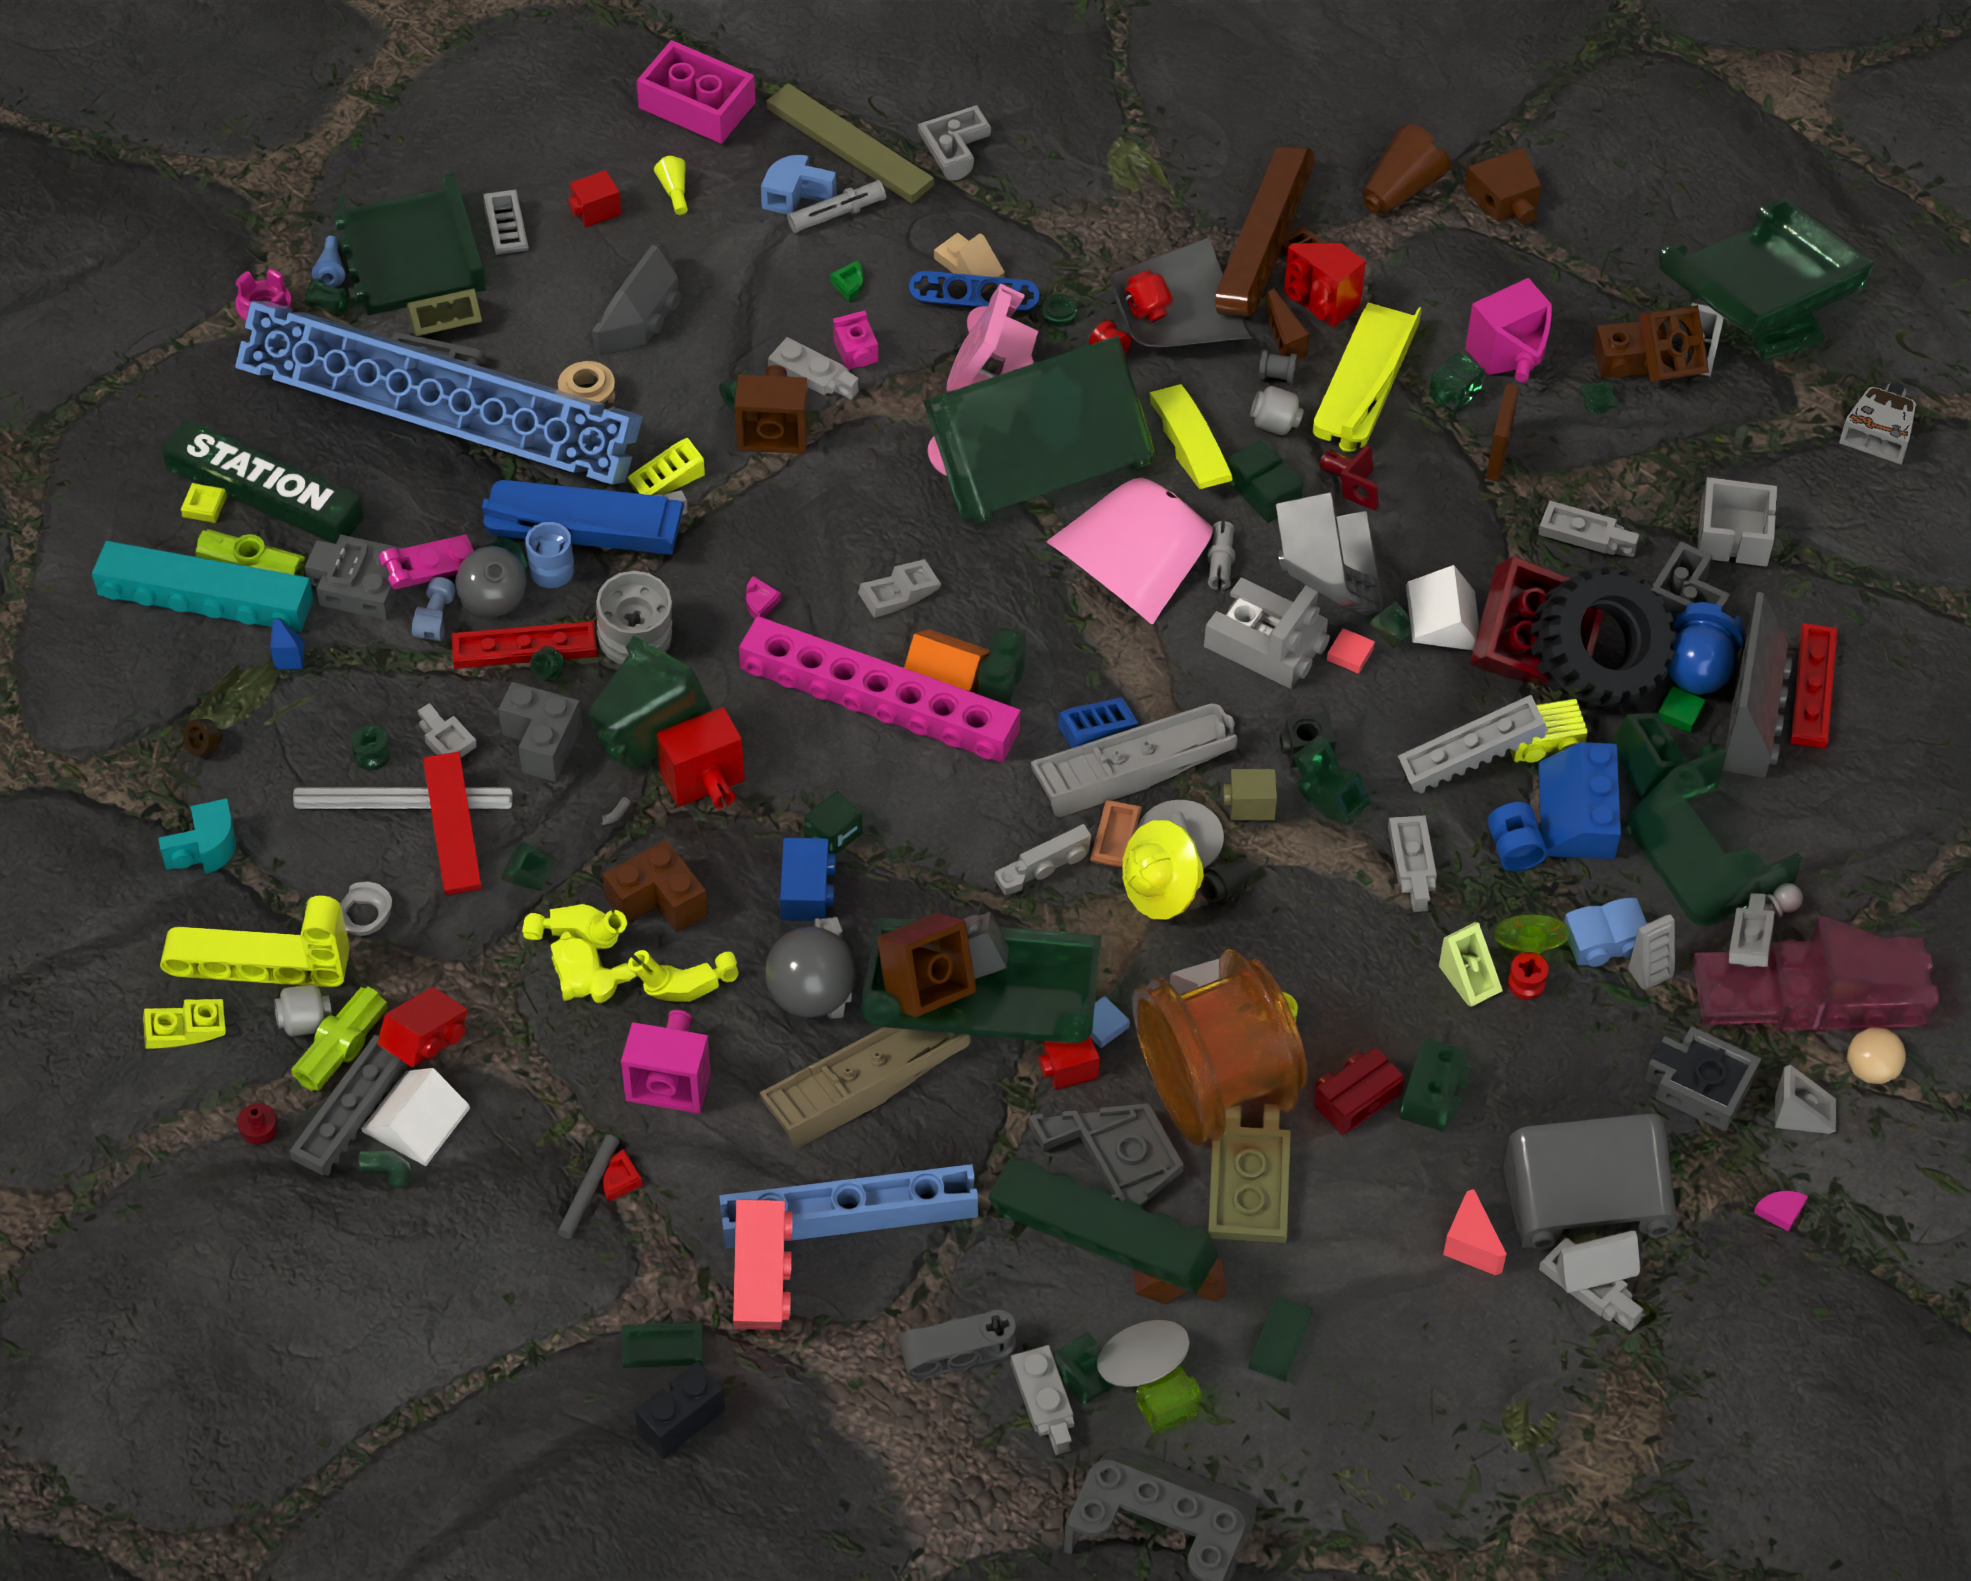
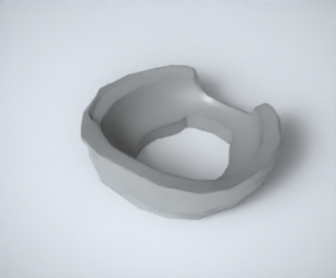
M367 881L355 883L349 887V893L340 903L347 933L360 936L370 935L380 930L391 916L392 898L390 893L380 884ZM355 903L371 904L377 908L378 917L373 923L360 926L354 924L346 913Z

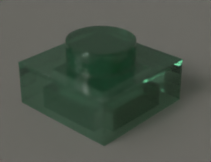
M1396 601L1376 615L1370 622L1371 626L1393 649L1412 636L1410 617Z

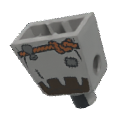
M1898 383L1888 384L1885 390L1876 387L1868 388L1847 416L1839 443L1902 465L1910 440L1916 403L1911 399L1905 398L1906 389Z

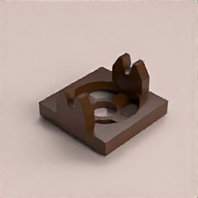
M1698 305L1639 314L1650 382L1709 373ZM1664 320H1667L1669 332L1665 340H1658V327ZM1679 322H1681L1685 329L1688 331V335L1685 331L1680 329ZM1674 334H1678L1682 339L1683 347L1680 352L1675 351L1672 346ZM1691 346V353L1688 362L1686 363L1684 355L1688 352L1689 347ZM1667 350L1673 356L1675 369L1663 363L1660 351Z

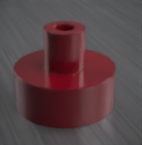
M255 1103L248 1105L238 1115L237 1125L240 1135L250 1144L266 1143L277 1133L278 1122L276 1114L266 1104Z

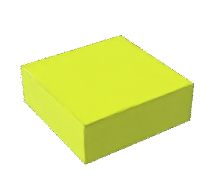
M192 483L181 507L182 517L216 523L227 498L226 490Z

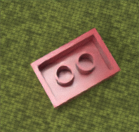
M736 1200L733 1329L781 1330L782 1320H789L791 1292H783V1280H790L791 1251H784V1240H791L792 1211H785V1201Z

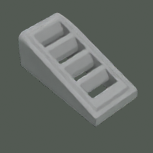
M517 190L484 194V209L495 255L528 251L529 246ZM506 209H511V210H512V212L499 213V214H495V213H494V211H499V210H506ZM514 218V222L497 224L496 222L499 220ZM516 228L517 232L499 234L498 232L500 230ZM519 238V242L501 244L500 242L501 240Z
M1671 914L1638 928L1628 970L1644 990L1673 977L1675 970V920Z

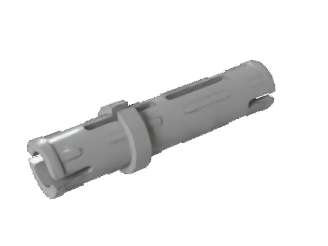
M880 180L854 190L849 187L843 190V194L793 213H788L787 219L792 231L798 233L803 229L849 212L856 214L860 212L862 207L885 200L886 193Z

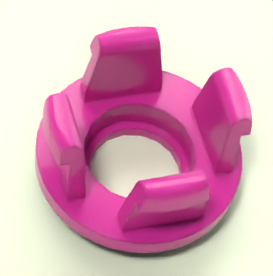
M270 268L267 271V280L255 282L249 271L243 273L236 281L238 295L235 305L238 315L246 321L251 301L264 299L291 308V295L284 285V276Z

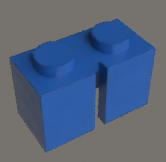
M784 838L780 893L781 920L815 921L816 918L824 919L826 918L827 907H834V884H828V876H835L836 854L829 853L828 839Z

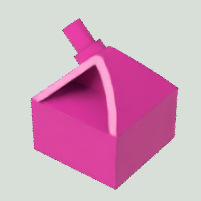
M1529 278L1472 303L1465 349L1488 375L1516 370V381L1521 383L1528 381L1530 371L1540 364L1545 356L1551 323L1552 304Z

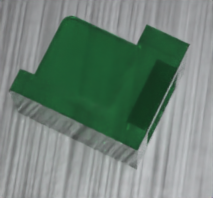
M1089 1331L1056 1351L1055 1364L1061 1379L1082 1406L1114 1385L1104 1380L1098 1371V1343Z

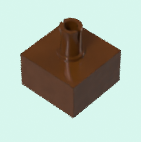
M780 365L767 367L765 376L738 374L734 406L737 451L806 454L809 427L807 377H787V370Z
M937 912L877 936L889 1009L918 1017L976 992L965 920Z

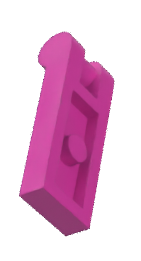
M467 534L403 549L390 548L380 553L378 558L382 567L387 568L390 576L388 580L393 589H400L429 582L434 577L448 578L456 576L460 564L474 550ZM405 564L406 569H403L401 565Z

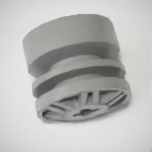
M640 571L623 572L608 579L599 589L596 600L597 637L601 650L609 659L618 664L632 667L649 665L662 658L669 649L672 639V600L669 589L659 578Z

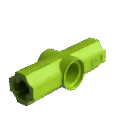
M209 529L207 531L203 530L198 538L195 551L198 558L304 577L305 556L266 546L259 536L252 534L243 535L238 538Z
M368 986L366 988L360 987L337 1016L330 1015L319 1025L314 1037V1043L291 1069L293 1077L306 1089L319 1091L344 1061L350 1063L359 1055L364 1046L367 1033L388 1010L387 1001L374 989Z

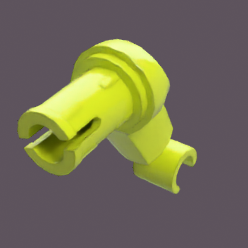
M580 904L550 909V918L530 913L524 919L522 931L524 938L529 940H541L544 928L551 929L553 936L560 937L563 932L569 931L575 937L583 938L590 942L597 950H604L612 947L617 942L619 933L623 932L627 926V920L625 915L618 910H614L613 913L611 910L604 914L592 906Z
M645 950L634 953L642 962L641 965L632 957H630L628 962L629 969L644 981V991L648 995L659 1000L672 1002H691L719 988L718 979L721 978L724 982H733L739 973L736 966L737 961L732 952H724L718 955L715 959L717 967L715 969H712L708 963L685 970L668 965H659Z

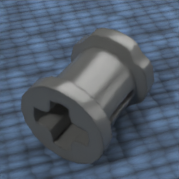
M1263 349L1259 368V380H1265L1266 377L1284 379L1287 381V384H1293L1297 354L1292 353L1290 356L1269 354L1268 350Z

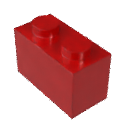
M432 986L385 1014L377 1044L409 1066L414 1067L426 1059L433 1058L439 1051L449 1045H455L461 1040L466 1029L464 1022L468 1009Z

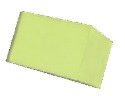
M1474 922L1444 937L1439 968L1468 1006L1472 1007L1503 991L1478 922Z

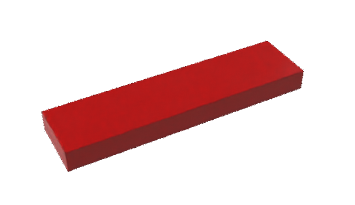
M595 622L452 633L454 669L597 657Z
M1802 623L1790 744L1822 749L1827 747L1838 628Z
M460 752L424 757L423 762L445 896L481 890L482 884Z

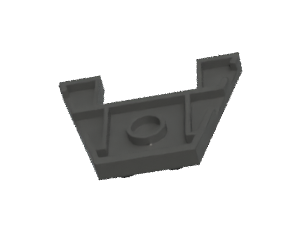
M1149 1103L1100 1108V1112L1078 1114L1077 1110L1063 1111L1062 1116L1043 1117V1113L1029 1116L1028 1124L1043 1152L1080 1137L1109 1188L1112 1196L1079 1209V1218L1094 1245L1100 1243L1183 1172L1184 1164Z

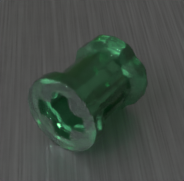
M315 278L307 288L305 304L311 308L316 306L330 311L332 316L339 317L343 315L348 306L350 293L346 288L337 289L326 285L322 279Z

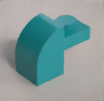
M227 798L190 806L195 830L158 838L166 870L183 869L202 863L205 874H209L223 867L231 859L236 849V835Z

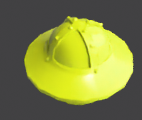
M1152 820L1139 827L1128 841L1123 856L1122 879L1128 898L1137 910L1151 919H1171L1183 913L1193 901L1196 891L1201 886L1204 877L1202 862L1195 842L1183 827L1170 820Z

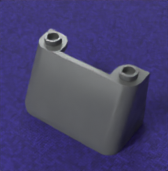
M1640 1114L1528 1126L1516 1130L1509 1137L1503 1170L1521 1248L1548 1249L1554 1246L1556 1241L1560 1239L1563 1229L1638 1221L1639 1230L1651 1237H1662L1675 1232L1677 1215L1668 1145L1663 1119L1659 1115Z

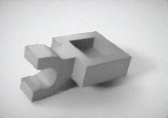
M430 703L418 710V715L423 719L419 722V726L426 733L425 743L436 755L459 751L460 756L463 757L477 747L476 739L454 716L444 721Z

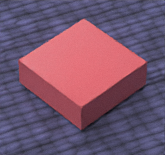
M1342 628L1327 653V661L1359 674L1374 650L1375 641Z

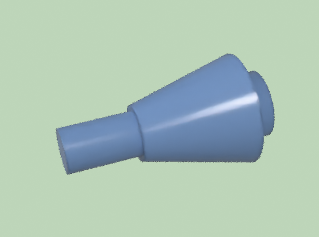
M328 236L326 238L325 249L312 269L313 280L323 287H337L345 280V271L338 252L339 240L335 236Z

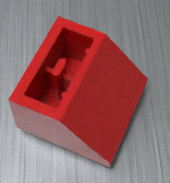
M1293 243L1288 247L1284 293L1292 301L1298 302L1311 311L1316 318L1325 321L1334 328L1361 305L1366 261L1341 243Z

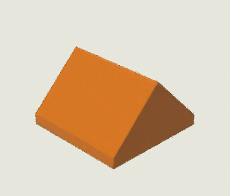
M926 629L914 633L904 668L975 693L994 656V651Z

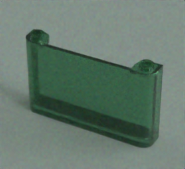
M1785 197L1771 203H1765L1756 215L1758 219L1756 225L1748 230L1686 256L1687 247L1681 242L1667 245L1659 255L1660 271L1752 339L1761 337L1855 293L1864 284L1875 263Z
M1114 336L923 400L961 519L973 518L975 524L994 518L993 511L1114 469L1131 464L1132 469L1152 464L1151 457L1157 455L1119 336Z
M877 917L862 994V1014L870 1024L886 1028L1062 1043H1081L1091 1036L1101 954V935L999 927L1009 946L1007 968L974 979L975 993L914 1017L902 1013L899 1000L885 990L877 936L917 920Z

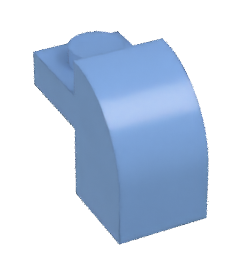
M791 155L779 159L768 169L761 184L762 209L783 214L795 212L801 197L822 202L837 196L836 172L810 167L809 156Z

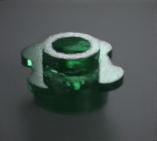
M1602 381L1592 385L1589 383L1581 385L1580 393L1584 395V406L1589 412L1602 414L1617 406L1618 399L1613 396L1612 383Z

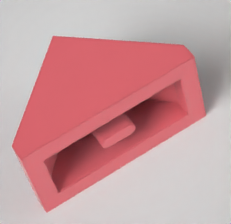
M1472 1189L1466 1192L1448 1232L1443 1255L1490 1274L1498 1275L1503 1272L1507 1254L1475 1190Z

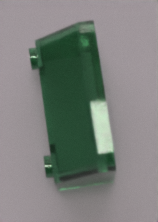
M1723 748L1671 770L1631 811L1627 824L1629 834L1686 916L1693 923L1700 926H1711L1736 915L1737 908L1748 909L1751 893L1773 895L1775 889L1781 884H1795L1802 861L1799 852L1766 866L1757 853L1749 849H1737L1725 854L1688 803L1696 799L1700 794L1718 787L1727 755Z

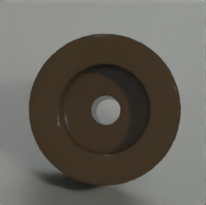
M210 719L191 720L186 724L183 732L185 747L194 756L212 754L216 751L219 742L222 740V732Z

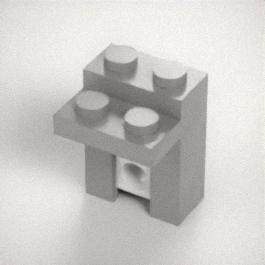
M1241 577L1230 591V596L1236 598V600L1230 606L1227 614L1224 615L1216 611L1206 624L1204 647L1292 689L1299 677L1304 679L1312 666L1313 657L1316 653L1322 654L1330 639V635L1326 634L1328 619L1319 615L1320 608L1317 607L1318 592L1305 585L1295 601L1292 602Z

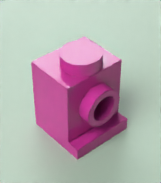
M865 310L833 318V341L847 369L864 367L878 362V343L867 320Z

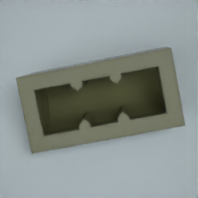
M474 289L407 304L406 310L414 336L417 337L482 322Z

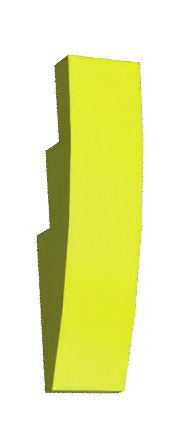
M1180 384L1150 392L1151 405L1162 418L1163 431L1175 446L1176 459L1197 487L1203 489L1232 481V474L1210 428L1183 385Z

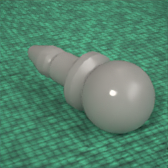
M1781 884L1775 889L1773 895H1766L1764 908L1767 911H1775L1774 916L1780 918L1783 912L1791 913L1801 906L1803 901L1802 892L1794 884Z

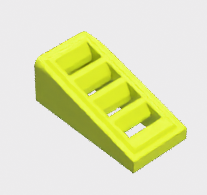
M685 438L630 474L627 479L637 494L665 495L705 476L704 459L691 441ZM675 466L677 470L673 472L671 468ZM662 473L665 478L661 480L657 474ZM650 479L654 486L649 488L644 480Z

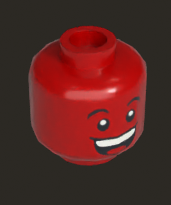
M1147 270L1127 280L1128 286L1124 290V297L1135 318H1148L1149 323H1152L1168 315L1166 309L1173 303V296L1161 274H1153L1151 270Z

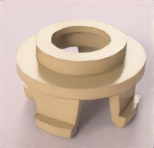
M593 361L577 362L568 366L559 376L558 390L599 403H604L607 400L609 403L615 401L614 376L609 368L601 363ZM594 376L598 378L597 383L592 387L582 388L578 386L593 383Z

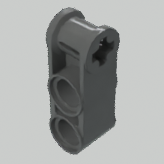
M992 1310L966 1318H954L937 1325L910 1329L904 1332L898 1340L907 1374L913 1380H923L937 1374L954 1370H965L978 1364L1008 1358L1016 1348V1324L1013 1316L1007 1311ZM997 1320V1325L993 1326V1321ZM1000 1344H1003L1002 1350H1000Z

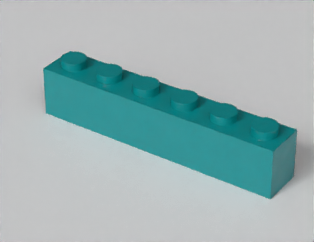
M105 541L92 571L97 595L108 599L127 600L144 606L165 607L177 612L186 611L203 614L210 618H225L247 625L257 624L272 627L274 619H280L295 632L302 631L314 600L310 578L111 541Z

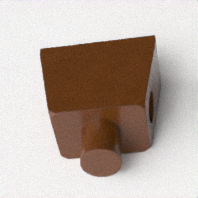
M1523 148L1468 166L1465 191L1494 220L1502 221L1516 216L1523 225L1535 220L1538 215L1535 208L1538 206L1541 185Z

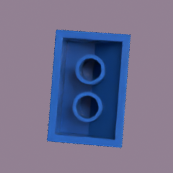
M1580 742L1539 761L1540 832L1548 851L1547 856L1615 859L1621 836L1617 744Z

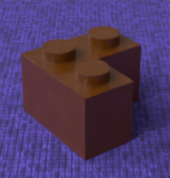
M666 839L602 874L605 899L613 910H618L625 915L627 923L657 907L677 933L708 915L706 890Z

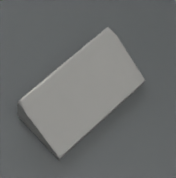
M1628 1231L1561 1248L1556 1271L1564 1290L1567 1293H1572L1638 1276L1640 1273V1260L1636 1231Z

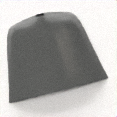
M1209 237L1108 276L1128 333L1136 342L1144 346L1173 347L1252 338L1240 316L1219 315L1216 311V292L1223 273ZM1147 270H1151L1153 274H1161L1173 296V303L1166 309L1168 315L1152 323H1149L1148 318H1135L1124 297V290L1128 286L1127 280Z

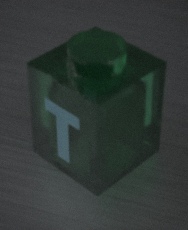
M838 791L804 815L805 838L828 839L829 853L837 854L863 834L862 812Z

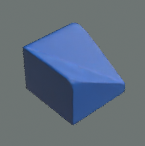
M274 619V622H272L270 644L274 667L276 669H303L304 640L280 619Z

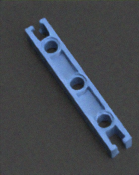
M973 1164L719 1195L725 1249L735 1248L736 1221L729 1222V1220H736V1200L785 1201V1211H792L791 1240L978 1217L977 1189H974ZM967 1190V1193H956ZM924 1194H930L934 1196L931 1199L920 1198V1196ZM846 1204L856 1205L852 1209H845L842 1206Z

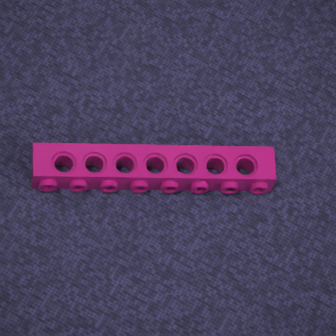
M759 616L756 617L739 646L740 669L753 676L765 677L778 682L786 688H795L809 693L817 699H826L840 704L850 711H859L876 717L883 723H892L909 729L914 734L926 735L940 740L950 747L965 749L976 753L983 759H992L1003 763L1020 732V709Z

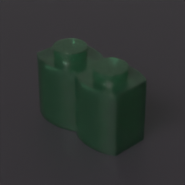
M1001 627L993 634L989 644V656L984 659L978 671V695L1009 706L1012 705L1015 697V685L1020 682L1025 673V633Z

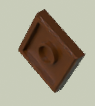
M1506 383L1492 440L1486 475L1488 480L1498 482V479L1501 477L1514 422L1519 393L1518 385Z

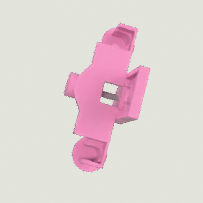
M1001 283L991 296L989 306L977 307L968 315L967 329L969 334L957 354L946 387L948 392L960 397L950 433L935 435L928 445V457L931 464L937 471L948 477L961 478L973 471L976 464L975 453L980 447V444L975 441L979 437L980 430L984 425L1007 434L1016 408L1028 414L1031 412V385L1039 377L1031 354L1038 331L1011 318L1025 295ZM989 357L1001 362L994 374L982 369Z

